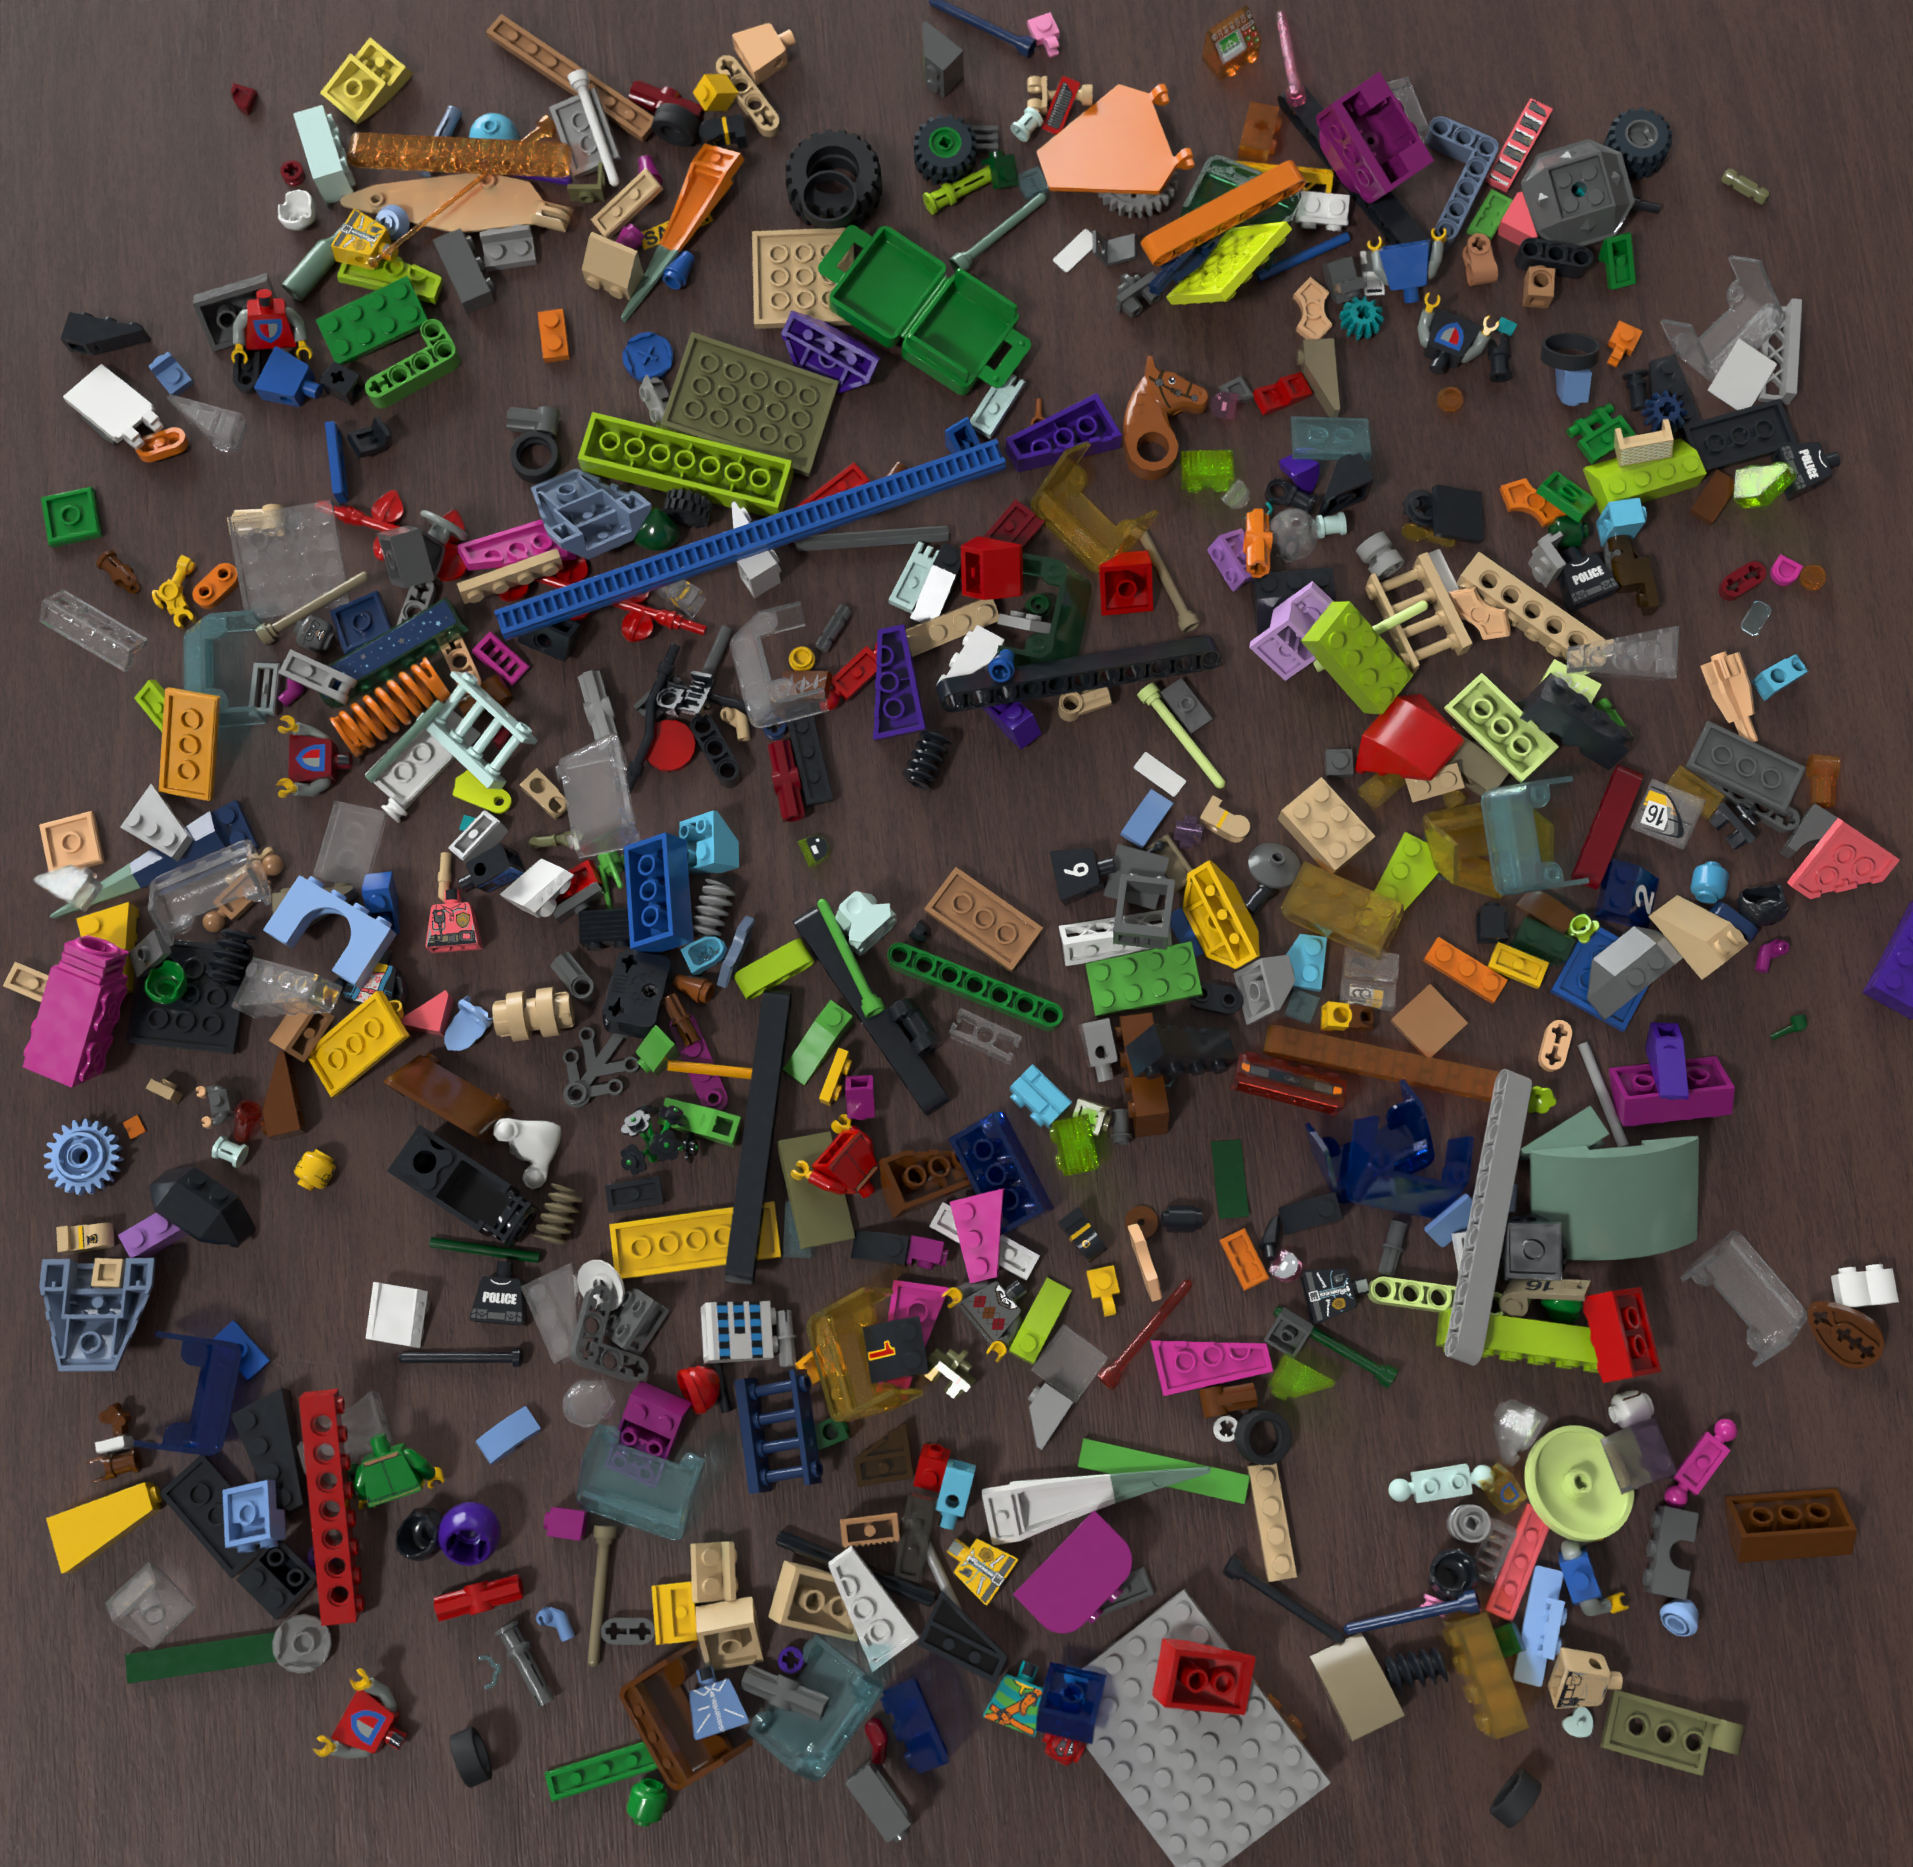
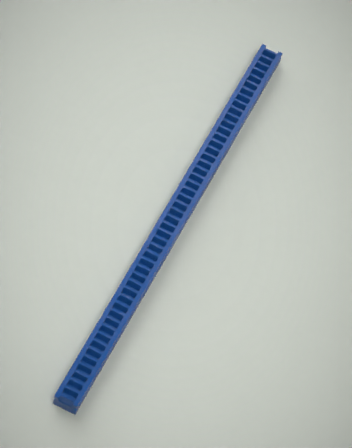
M994 439L494 610L501 633L505 641L1005 470L1006 460L1002 456L998 440Z

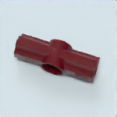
M640 80L634 81L630 88L629 100L634 104L651 110L654 115L659 105L672 103L691 111L698 118L700 124L704 121L705 110L700 104L682 98L681 94L673 88L663 87L660 89Z
M790 740L773 741L771 744H768V750L773 770L771 776L775 794L778 795L781 817L783 822H797L805 818L800 793L802 788L798 769L794 764L792 746L790 745Z

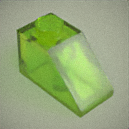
M1284 1354L1281 1356L1266 1386L1272 1388L1271 1394L1286 1401L1287 1397L1293 1399L1333 1387L1335 1381Z

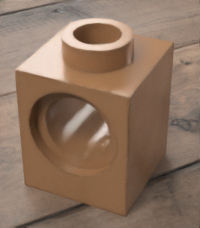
M1542 265L1529 267L1524 277L1523 307L1549 308L1554 297V268H1547ZM1534 283H1539L1543 287H1538Z

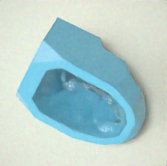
M703 937L680 950L692 975L696 976L717 965L725 957L728 949L724 941L716 937Z

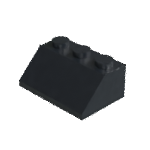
M1333 568L1272 572L1265 574L1262 578H1253L1251 593L1256 633L1262 634L1270 628L1273 609L1312 581L1336 602Z

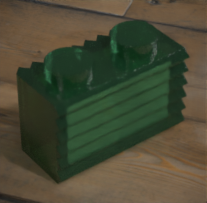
M1525 916L1514 933L1510 947H1515L1517 950L1520 949L1522 952L1525 951L1527 954L1530 953V955L1545 960L1551 966L1555 965L1558 968L1567 961L1576 939Z

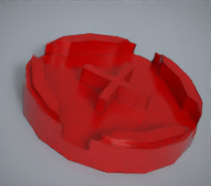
M677 720L657 722L655 738L646 760L653 768L661 772L684 769L695 756L696 742L692 731L685 724Z

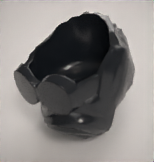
M1780 883L1767 887L1745 888L1739 893V898L1737 899L1739 914L1759 927L1771 926L1782 921L1790 909L1789 898L1786 897Z
M428 1506L415 1508L403 1520L396 1532L397 1551L404 1558L424 1561L431 1559L441 1551L438 1531L443 1517L435 1508Z
M1462 1549L1443 1550L1437 1553L1431 1562L1428 1584L1444 1602L1459 1599V1596L1463 1595L1464 1591L1473 1590L1479 1581L1477 1561L1473 1555Z

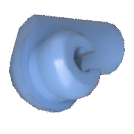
M544 1607L537 1613V1623L541 1626L547 1625L557 1628L562 1642L575 1637L568 1616L564 1611L553 1607Z

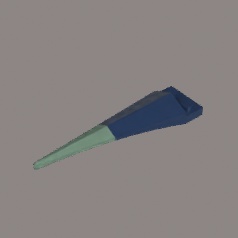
M234 800L213 812H207L187 825L185 828L194 840L178 862L159 850L152 848L52 913L50 918L57 919L167 880L232 862L259 849L260 846L240 802Z

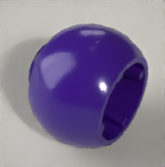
M477 1502L461 1503L450 1509L443 1517L438 1531V1541L444 1555L449 1560L465 1566L477 1565L489 1559L496 1551L501 1540V1526L496 1514L489 1507Z

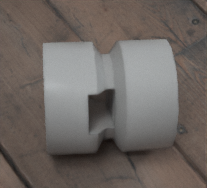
M1384 531L1376 533L1365 540L1356 550L1365 564H1370L1368 570L1371 574L1375 573L1379 581L1391 576L1405 563L1396 549H1391L1392 542Z
M1458 1505L1449 1512L1446 1520L1450 1535L1462 1542H1479L1486 1538L1491 1528L1489 1515L1483 1508L1476 1505Z

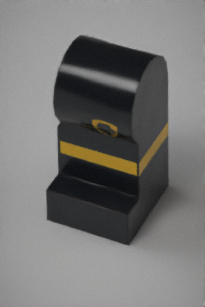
M742 114L706 120L699 126L698 132L702 146L709 144L720 147L721 145L737 144L738 149L748 148Z
M1079 1207L1058 1221L1057 1225L1089 1263L1107 1250L1104 1242L1094 1231L1095 1229Z

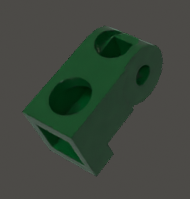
M843 1414L836 1415L815 1425L818 1451L853 1438Z

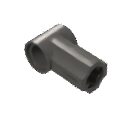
M541 406L538 410L510 407L507 411L506 427L508 431L524 433L541 431L555 439L560 411L548 406Z
M566 952L554 959L550 967L575 999L584 1005L595 1002L598 998L599 990L573 956ZM590 985V990L587 994H578L581 986Z

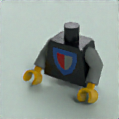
M1428 292L1424 297L1426 309L1422 310L1417 331L1420 345L1425 348L1424 356L1432 360L1429 366L1430 371L1441 375L1444 373L1446 366L1456 369L1460 363H1468L1479 356L1491 338V331L1499 328L1500 321H1497L1494 328H1489L1487 325L1491 317L1489 315L1483 321L1484 330L1480 331L1482 326L1439 308L1434 312V307L1440 303V296L1438 294L1436 303L1429 304L1427 299L1430 292Z

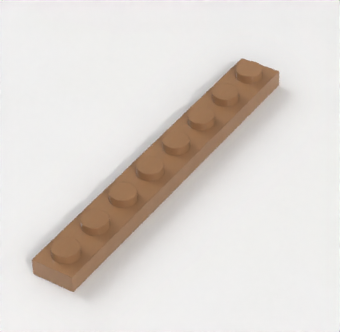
M502 14L486 31L489 39L572 95L576 96L579 94L575 89L571 88L568 75L582 68ZM588 73L590 79L588 90L595 88L598 91L607 119L641 142H644L653 131L651 125L654 117Z

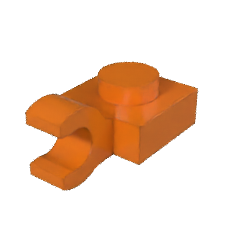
M1619 321L1607 344L1608 347L1613 348L1607 364L1617 367L1623 354L1631 356L1642 334V330Z

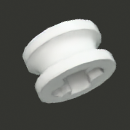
M389 798L388 805H382L381 808L397 823H400V817L406 816L408 813L392 798Z
M1230 1416L1218 1418L1213 1426L1215 1437L1223 1442L1234 1440V1432L1238 1422ZM1222 1421H1225V1424H1228V1422L1232 1423L1231 1432L1233 1434L1230 1437H1227V1434H1224V1436L1220 1434L1219 1431L1222 1429L1220 1423Z

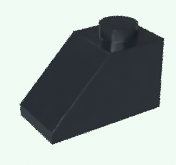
M1336 1192L1278 1208L1284 1235L1336 1224L1343 1220Z
M855 1231L851 1259L906 1267L910 1238L883 1232Z

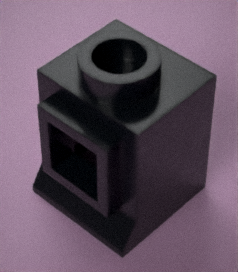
M1484 903V906H1480L1476 911V943L1497 944L1500 942L1504 944L1509 939L1506 933L1508 930L1507 911H1504V906H1500V903Z

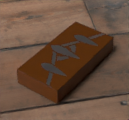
M783 671L778 696L783 699H828L833 674L829 671Z

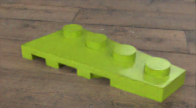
M398 256L394 262L382 258L377 268L373 270L342 263L337 274L338 281L341 283L372 290H378L408 276L419 300L436 304L444 284L442 277L415 264L410 265Z

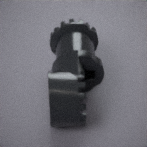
M1280 478L1271 480L1267 484L1264 493L1265 499L1270 504L1283 505L1287 508L1291 506L1303 512L1305 517L1309 516L1313 508L1311 506H1314L1318 498L1317 495L1311 496L1299 490L1297 485H1292ZM1272 487H1280L1284 491V495L1280 498L1273 497L1270 493Z

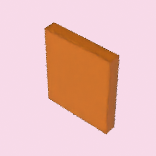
M139 1115L123 1122L131 1140L146 1132Z

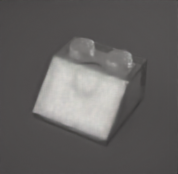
M150 1562L145 1564L105 1602L112 1622L150 1649L157 1646L195 1610V1606L171 1578Z

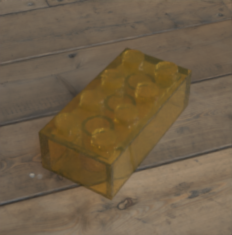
M1304 861L1281 906L1282 918L1381 961L1404 916V904Z
M1482 1611L1473 1615H1469L1467 1612L1444 1620L1446 1628L1442 1629L1443 1636L1447 1645H1452L1456 1656L1452 1658L1457 1673L1463 1674L1466 1685L1463 1686V1691L1468 1702H1473L1476 1714H1473V1718L1479 1732L1483 1731L1485 1735L1497 1740L1528 1729L1527 1720L1487 1612Z

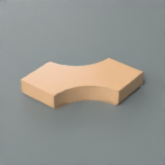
M1311 277L1293 296L1302 313V319L1296 328V332L1306 340L1323 339L1333 326L1324 312V302L1330 292Z
M1476 587L1454 590L1448 593L1460 619L1475 625L1480 631L1483 640L1511 635L1507 609L1495 608L1485 603L1479 596Z
M1137 1223L1128 1226L1129 1235L1145 1287L1152 1302L1160 1300L1162 1297L1161 1289L1146 1240Z

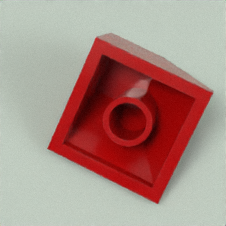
M1148 550L1123 552L1099 565L1101 616L1153 611L1152 562Z

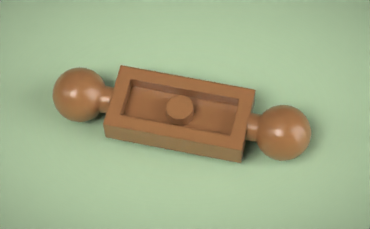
M274 854L266 856L262 861V868L260 870L252 864L213 902L220 909L208 912L204 916V928L209 932H218L224 927L227 916L233 922L241 917L273 886L267 878L282 872L284 863L281 857Z

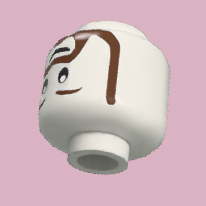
M1632 1389L1614 1395L1608 1412L1614 1423H1618L1621 1428L1629 1430L1648 1424L1651 1415L1654 1413V1407L1646 1393L1643 1394L1638 1389Z

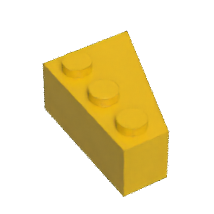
M130 902L76 918L81 937L90 935L101 938L128 952L135 948L138 935L136 933L137 918H139V909ZM128 954L126 964L123 967V974L128 976L126 983L128 988L127 994L133 992L135 973Z

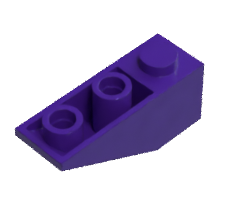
M1020 702L983 708L1001 731L1020 749H1023L1041 735L1034 715Z
M1650 1022L1645 1051L1659 1097L1669 1100H1688L1684 1042L1678 1023Z

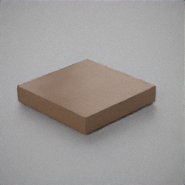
M1431 984L1390 1020L1427 1061L1468 1024Z

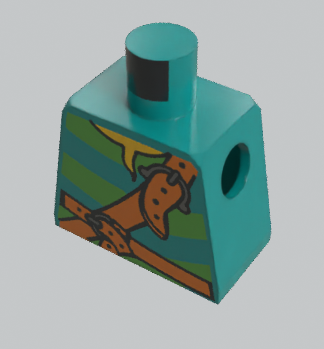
M1022 1661L1017 1677L1005 1673L987 1704L983 1717L1035 1737L1044 1692L1042 1686L1033 1683L1039 1667Z

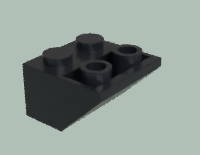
M278 1540L277 1547L266 1548L236 1580L275 1620L285 1619L307 1596L317 1577L316 1573L283 1540Z

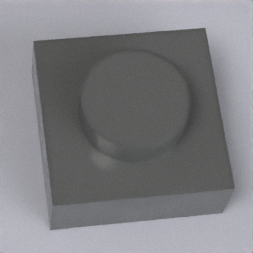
M1326 749L1324 752L1326 778L1353 777L1352 749Z

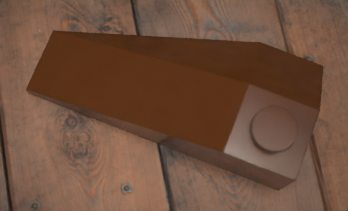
M987 1148L956 1149L955 1151L929 1150L922 1152L904 1150L879 1161L882 1194L893 1219L916 1211L998 1174Z

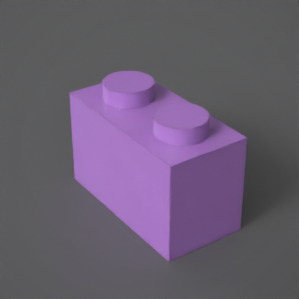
M155 1213L118 1236L130 1258H149L188 1234Z

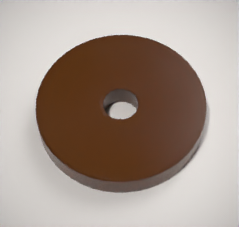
M1137 1206L1127 1213L1125 1228L1129 1233L1128 1226L1137 1223L1144 1238L1147 1239L1157 1230L1158 1218L1152 1209L1146 1206ZM1144 1220L1145 1224L1140 1226L1138 1221Z

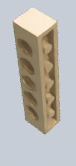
M1480 552L1476 554L1456 583L1460 589L1476 587L1479 596L1485 603L1495 608L1507 609L1510 626H1516L1524 632L1528 639L1534 642L1538 641L1546 647V650L1551 655L1562 658L1568 662L1570 668L1583 674L1587 673L1609 643L1606 639ZM1482 582H1489L1493 588H1485ZM1503 597H1511L1514 603H1507ZM1530 611L1534 613L1536 618L1531 619L1527 617L1525 612ZM1547 626L1554 627L1558 634L1550 633L1547 630ZM1573 641L1577 643L1579 649H1573L1568 642Z

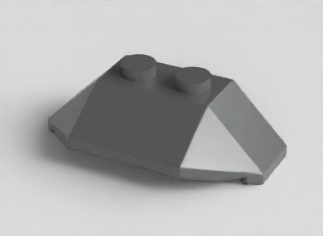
M1634 926L1592 959L1586 1000L1603 1020H1606L1683 957L1661 931Z

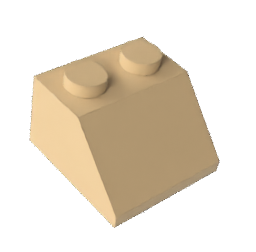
M591 232L582 266L585 282L594 289L601 288L608 291L615 298H625L630 301L644 276L638 251Z
M753 1597L696 1607L697 1636L706 1667L712 1665L714 1671L764 1662Z

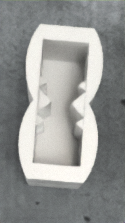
M1883 1264L1865 1266L1866 1271L1856 1272V1267L1838 1269L1839 1274L1831 1276L1835 1302L1838 1304L1856 1308L1899 1302L1893 1268L1884 1269Z

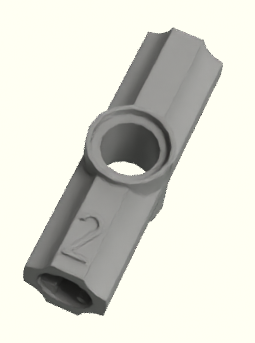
M591 670L584 672L578 676V680L585 701L583 703L589 725L592 726L596 745L599 752L615 750L621 746L614 722V719H616L611 700L606 694L600 671Z

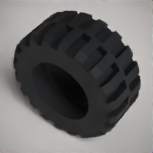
M832 129L824 130L825 133L819 134L817 131L810 134V139L808 140L803 138L798 142L799 148L795 147L792 149L790 159L787 160L785 166L788 200L796 216H801L802 222L810 226L811 222L805 217L801 204V190L804 183L815 173L831 168H840L849 171L857 178L854 185L857 190L858 206L854 217L846 225L839 228H847L851 225L859 227L864 224L863 219H870L874 214V209L878 208L880 195H882L881 165L876 152L871 150V145L866 140L861 142L859 135L855 133L848 135L847 130L839 129L838 132H832ZM812 187L806 195L805 205L815 216L833 219L842 216L851 208L854 196L850 189L837 194H827ZM814 225V229H823Z

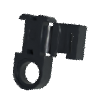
M691 670L690 675L693 679L691 681L693 685H690V689H687V694L681 689L665 688L659 692L656 701L664 714L678 717L680 713L694 715L698 721H702L706 716L704 710H709L711 706L708 697L716 682L711 674ZM676 697L674 703L664 705L666 699Z

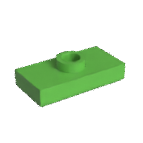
M1491 189L1469 226L1467 234L1472 236L1473 234L1481 233L1486 235L1491 242L1513 200Z

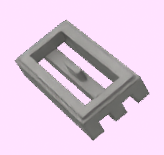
M253 664L248 709L250 715L256 716V714H260L261 716H266L268 714L277 716L279 701L277 697L279 696L281 674L278 672L281 664ZM261 669H265L262 686L261 707L258 708L257 702L259 693ZM271 669H273V678H272V688H271L270 706H269V708H267V706H268V697H269V688H270Z

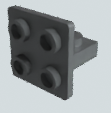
M632 1286L625 1293L624 1301L619 1308L608 1318L604 1335L624 1350L640 1356L670 1310Z

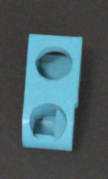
M1795 654L1764 670L1751 683L1763 700L1766 701L1777 692L1802 678L1809 671L1798 655Z

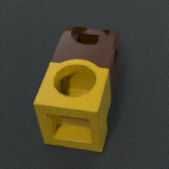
M1328 1001L1321 1006V1030L1371 1032L1374 1030V1008Z

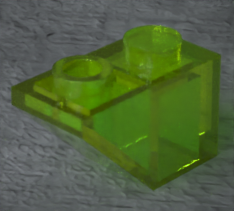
M1776 462L1770 466L1750 465L1744 469H1736L1733 498L1742 509L1768 506L1796 479V473L1788 463Z

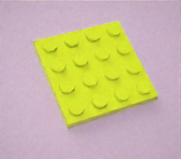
M1285 221L1230 228L1219 240L1217 248L1203 264L1184 277L1166 298L1172 305L1229 301L1235 296V290L1241 284L1251 279L1253 276L1252 272L1269 259V254L1286 241L1285 237L1292 230Z

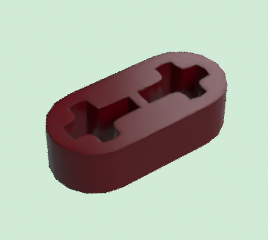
M1751 561L1743 565L1720 582L1718 586L1719 595L1727 601H1734L1761 584L1766 577L1765 567L1757 561ZM1749 572H1756L1758 574L1756 578L1745 579ZM1737 582L1739 583L1735 591H1728L1726 588L1728 585L1732 586Z

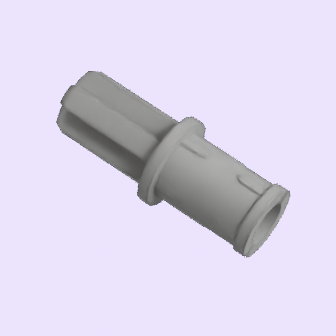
M785 1310L776 1311L779 1364L781 1367H792L796 1363L794 1339L797 1338V1335L793 1333L792 1310H786V1312Z

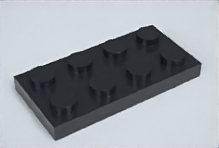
M1780 399L1683 425L1680 429L1684 441L1697 450L1706 474L1717 469L1721 470L1771 456L1781 446L1798 444Z
M201 1454L158 1494L231 1578H235L266 1548H260V1544L255 1545V1551L248 1553H238L237 1548H225L223 1490L233 1488L234 1486L206 1454Z

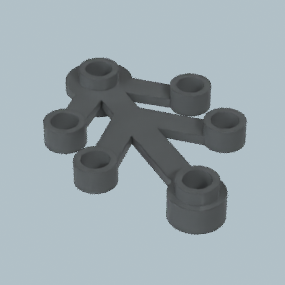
M590 1027L581 1028L578 1036L583 1043L587 1068L581 1080L577 1064L580 1062L579 1053L574 1049H568L562 1056L563 1061L567 1065L569 1084L564 1089L563 1098L572 1108L584 1107L592 1097L607 1094L620 1096L624 1092V1085L619 1079H612L608 1084L591 1086L596 1077L621 1072L635 1074L640 1069V1065L637 1063L638 1060L632 1056L625 1058L623 1061L606 1064L623 1039L630 1038L631 1036L613 1033L596 1057L594 1047L595 1031ZM586 1031L592 1033L589 1040L583 1039V1033ZM570 1053L576 1055V1059L573 1062L567 1061V1056ZM629 1061L636 1062V1067L632 1070L627 1069ZM614 1083L620 1084V1089L617 1092L611 1091V1086ZM580 1090L582 1091V1097L578 1100L574 1099L573 1093Z

